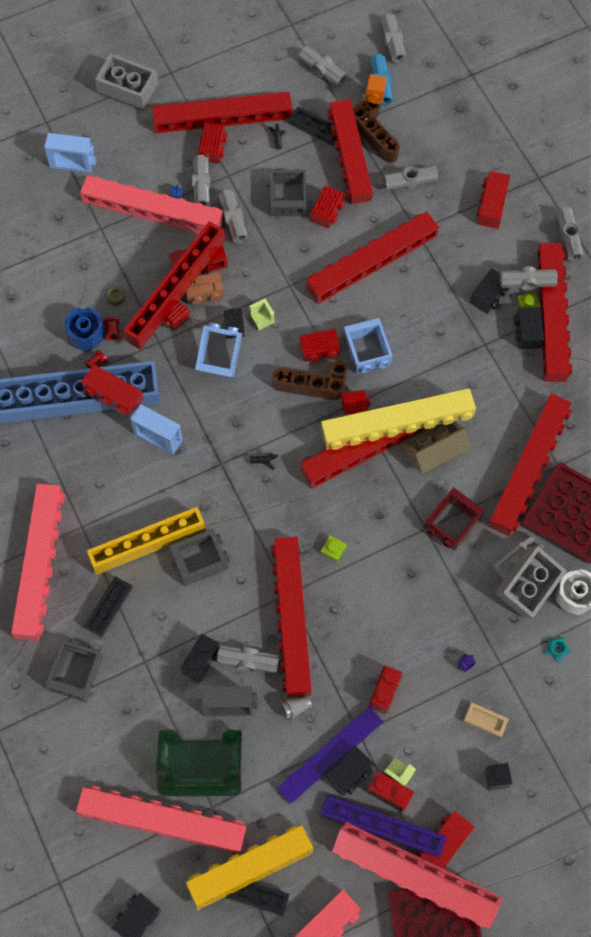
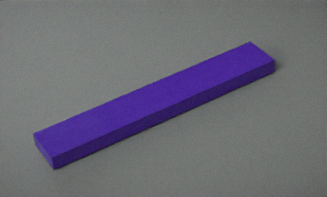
M368 707L279 785L277 789L292 804L340 762L354 746H358L382 725L383 721L371 707Z
M327 795L320 813L322 817L342 824L350 823L370 834L438 858L441 856L447 838L439 833Z

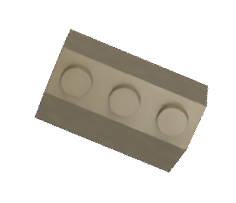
M456 422L448 425H435L433 428L425 429L400 442L414 468L422 474L432 471L434 467L445 464L456 456L463 455L472 448L466 429Z

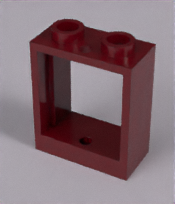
M453 487L425 521L424 528L430 536H436L440 539L445 547L456 550L482 518L485 510ZM450 503L473 518L456 540L433 524Z

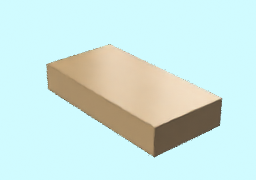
M471 702L463 722L501 739L509 718Z

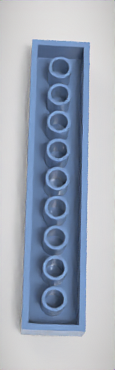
M155 361L100 367L141 390L144 397L141 403L143 406L160 404ZM91 368L0 379V423L115 410V408L111 405H104L100 402L99 398L95 396L90 397L83 391L81 381Z

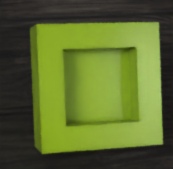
M536 292L518 296L517 301L520 308L540 307L541 309Z
M330 535L320 554L338 563L347 544Z

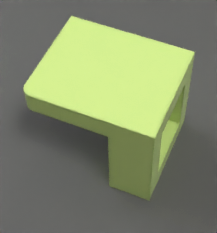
M265 298L249 306L250 318L258 331L274 323V311Z
M394 758L383 774L406 786L415 773L416 768L410 764L407 767Z

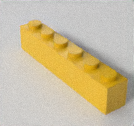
M195 507L87 550L95 573L98 575L206 532L205 523L198 507Z
M292 826L285 831V834L279 837L274 835L268 838L266 843L261 846L258 844L251 846L247 849V853L241 856L235 854L227 859L228 862L222 865L217 863L209 867V871L202 875L200 873L189 877V881L186 882V886L198 911L230 893L232 894L313 854L314 848L303 826L298 828Z

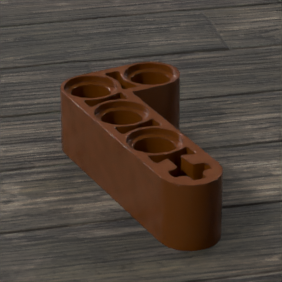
M365 100L361 101L353 107L358 132L386 162H396L399 157L400 145L376 119L380 114V104L365 102Z
M341 360L333 362L329 376L278 368L272 373V386L275 390L339 400L345 389L347 365ZM340 370L343 373L337 374L335 371ZM296 381H301V382H303L302 384H299V385H298V384H295ZM314 384H320L321 387H317V388H316V387H314L313 385H314ZM333 387H338V388H340V389L337 390V391H335V390H333V389H331V388H333Z

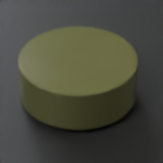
M115 286L107 291V300L111 305L117 306L125 301V293L122 288Z

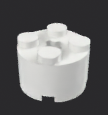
M576 570L570 571L563 576L556 589V601L562 609L576 615H581L591 609L590 572Z

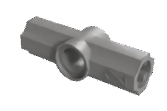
M387 13L380 19L383 29V40L385 47H388L392 62L397 64L406 59L403 34L401 29H398L395 15Z
M305 46L301 50L299 59L310 66L316 76L319 78L324 76L337 87L344 83L347 73L335 66L333 60L328 55L322 56L309 46Z
M197 155V157L193 158L194 174H192V187L194 190V203L209 206V189H211L209 159L204 155Z
M435 165L420 168L408 166L404 171L383 174L384 187L386 190L401 187L413 189L417 184L438 181L437 167Z
M224 190L219 194V200L223 209L225 224L229 227L233 242L242 243L248 239L241 207H238L234 192Z
M563 207L556 211L561 232L560 241L564 244L567 260L571 262L578 261L584 256L578 235L579 227L575 224L572 209Z
M530 266L515 271H501L500 286L501 288L521 287L525 291L534 290L537 287L556 286L557 271L556 269L536 270Z
M220 645L217 664L235 666L240 670L248 672L258 670L277 674L280 655L262 653L250 647L239 649Z

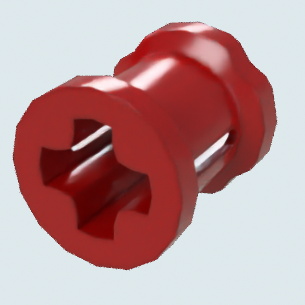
M112 316L103 320V324L106 327L105 338L107 340H118L122 336L118 326L120 320L117 317Z
M97 350L92 358L84 361V364L89 369L94 364L101 367L104 363L107 364L109 360L103 352Z

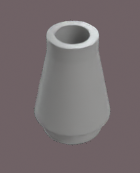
M309 696L284 700L280 707L285 719H293L311 708L312 702Z

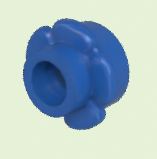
M178 184L177 186H171V197L176 199L182 198V188H179Z

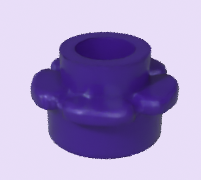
M464 654L460 657L458 669H462L463 672L470 670L476 664V661L473 659L474 656Z

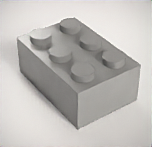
M111 53L95 78L97 92L141 109L145 108L159 84L157 70Z
M530 546L500 584L495 594L523 618H534L567 570L539 546Z

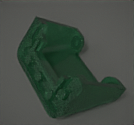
M159 730L156 762L158 792L163 796H236L240 794L242 788V730H228L222 734L221 740L181 741L180 735L174 730Z

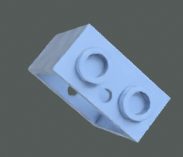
M48 133L44 148L50 168L91 173L92 167L96 165V156H94V146L91 145L90 138Z
M380 318L344 327L343 336L356 374L360 372L368 373L376 368L383 369L392 364L393 356ZM376 334L384 356L359 362L352 340Z
M209 323V326L204 325L195 370L234 377L243 334L238 332L239 328L228 326L227 330L220 329L219 324ZM210 331L236 336L230 368L204 363Z
M140 404L138 409L133 410L130 420L134 435L173 455L183 441L180 425Z

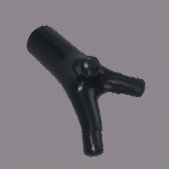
M275 124V129L269 126L268 129L272 132L275 139V149H282L281 137L285 130L280 132L279 124Z
M270 453L266 456H250V464H265L274 470L275 467L270 461L278 458V455Z

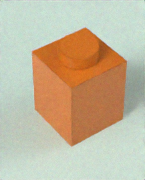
M370 74L365 102L382 105L387 77Z

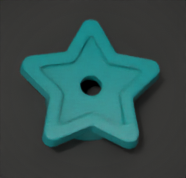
M564 637L557 640L548 638L549 648L545 652L546 655H552L557 662H560L563 655L571 653V650L566 646Z

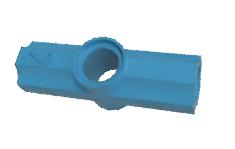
M375 54L370 58L372 75L387 77L382 106H386L393 102L391 74L387 70L385 56Z

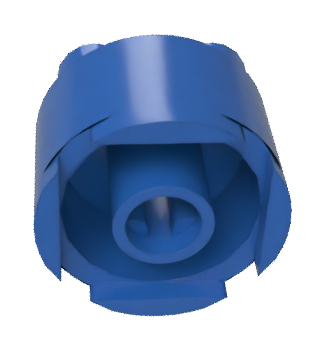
M86 307V309L76 308L67 315L65 329L70 343L75 348L88 352L103 341L105 331L101 316L96 310Z

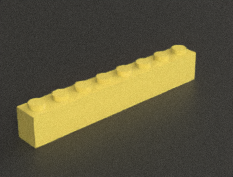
M469 388L321 421V431L326 450H337L345 445L350 444L354 446L367 440L376 441L380 437H394L403 432L412 433L420 428L430 429L438 424L448 425L460 419L466 421L474 417L476 406Z

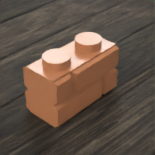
M220 272L199 275L186 291L188 304L200 305L204 301L217 302L224 298Z

